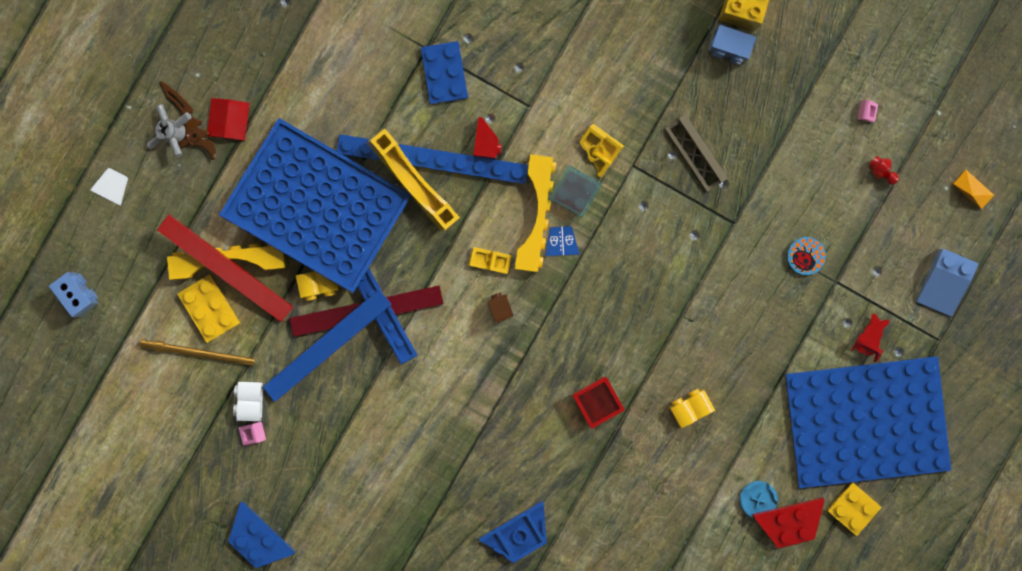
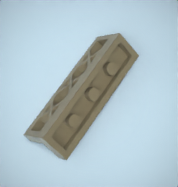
M686 114L665 128L706 192L728 179ZM680 124L684 130L683 136H674L670 129ZM684 141L693 143V153L684 151ZM695 156L703 158L705 161L704 169L694 166ZM705 172L712 173L717 181L708 186L704 180Z

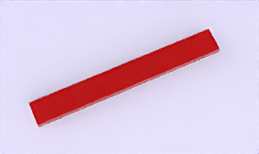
M170 214L167 215L157 228L158 232L280 322L292 310L293 306Z

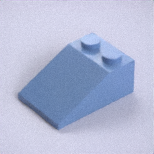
M938 249L916 302L952 317L970 285L979 263L948 250Z

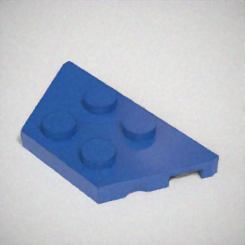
M242 501L240 503L228 542L255 568L291 556L296 552L245 502Z
M540 501L479 538L480 542L485 543L513 563L545 545L547 540L544 502Z

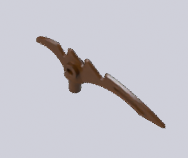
M160 81L166 97L178 107L182 116L186 112L192 114L194 110L184 98L169 85ZM168 92H171L185 106V108H183L171 95H169ZM191 117L185 123L186 138L179 142L180 146L183 148L190 144L191 146L202 147L208 151L211 160H214L216 157L214 144L210 140H204L209 132L198 128L202 124L201 120Z

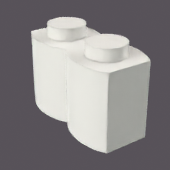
M238 382V386L235 385L234 397H237L238 402L237 405H234L233 415L237 416L238 421H262L263 383Z

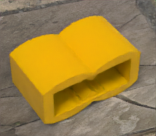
M316 272L296 275L300 298H305L306 301L317 299L316 295L324 294V297L336 295L335 291L339 290L337 284Z
M697 388L688 393V398L684 400L678 398L671 402L673 406L669 407L681 429L715 411L704 390L699 391Z

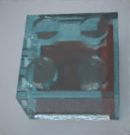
M568 165L549 200L583 218L602 183Z

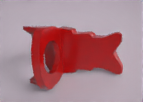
M872 313L869 325L865 327L864 332L856 339L851 351L856 348L860 353L867 356L875 354L873 362L877 363L883 353V350L879 349V341L883 335L882 331L890 321L887 319L879 320L878 316Z

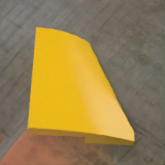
M595 124L589 126L579 141L582 148L587 151L588 159L590 162H593L598 171L597 175L600 178L603 177L624 147V145Z

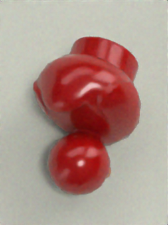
M877 156L871 161L869 169L873 171V176L876 179L885 178L886 182L890 185H895L899 181L898 174L890 172L892 162L889 158L882 159Z

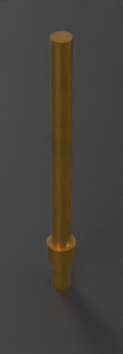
M141 339L140 347L155 349L156 352L163 353V351L249 366L255 365L254 358L166 344L165 341L160 340L155 342Z

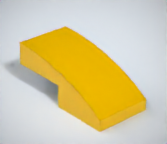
M472 247L468 265L508 274L512 255Z

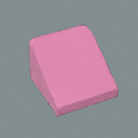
M261 422L239 427L243 446L266 440Z

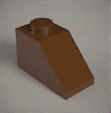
M499 292L490 296L491 300L488 303L496 323L514 316L506 294L502 295Z

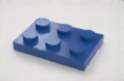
M455 41L421 47L430 104L467 99L468 94L459 42Z

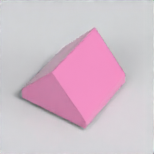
M870 100L861 101L857 120L874 123L878 104Z

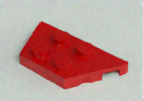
M820 497L754 513L752 517L762 527V530L769 536L773 544L777 548L815 540L825 501L824 498Z

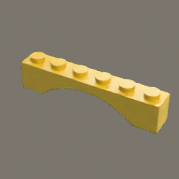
M386 129L380 130L366 142L440 231L446 230L460 218L450 205L420 176Z
M530 154L527 175L536 191L538 214L531 235L517 250L515 269L538 272V268L542 269L543 257H540L541 249L545 250L546 238L542 237L543 230L547 231L549 220L545 219L546 211L550 212L551 200H548V192L552 193L554 181H550L551 173L555 174L556 162H553V157Z
M249 244V248L241 249V246H230V250L222 251V248H216L229 259L247 260L265 270L287 268L285 254L270 245L260 247V244ZM173 252L172 256L167 257L169 280L192 278L205 267L191 255H184V252Z

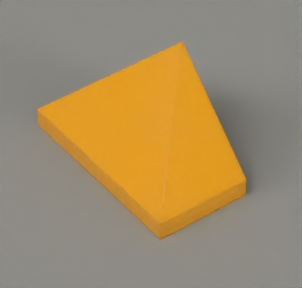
M967 170L953 183L958 190L980 209H983L994 196L991 191Z

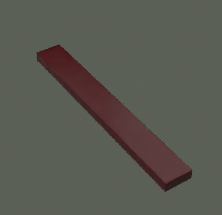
M440 285L387 297L392 304L391 308L395 314L444 304ZM364 302L292 317L290 322L293 336L334 328Z

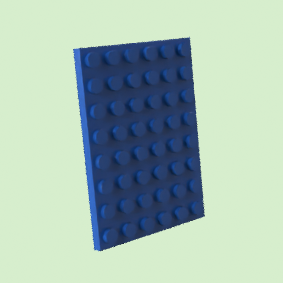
M278 118L219 216L353 294L411 198V195Z
M938 356L785 374L798 488L951 471Z

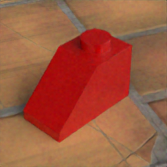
M478 117L473 156L496 159L497 155H501L502 144H498V137L482 117Z

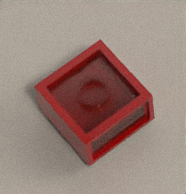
M606 376L599 378L572 394L591 429L625 411Z

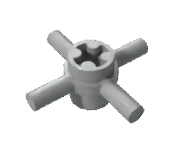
M162 104L158 105L156 109L161 121L157 123L155 128L156 137L150 140L147 146L153 149L162 141L169 142L174 156L180 157L182 152L178 142L182 141L185 136V127L183 125L191 119V115L186 112L176 121L168 119L164 106Z

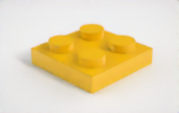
M851 482L827 511L854 535L858 536L882 507L855 483Z

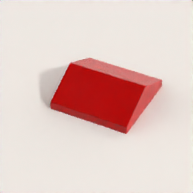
M211 98L207 129L209 134L207 136L245 141L250 103Z

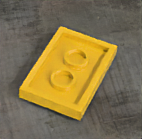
M211 274L177 294L206 343L240 324L239 319Z

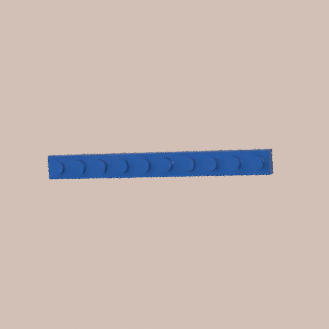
M339 134L337 152L342 155L381 161L366 143L370 139ZM398 144L412 166L526 184L528 165Z

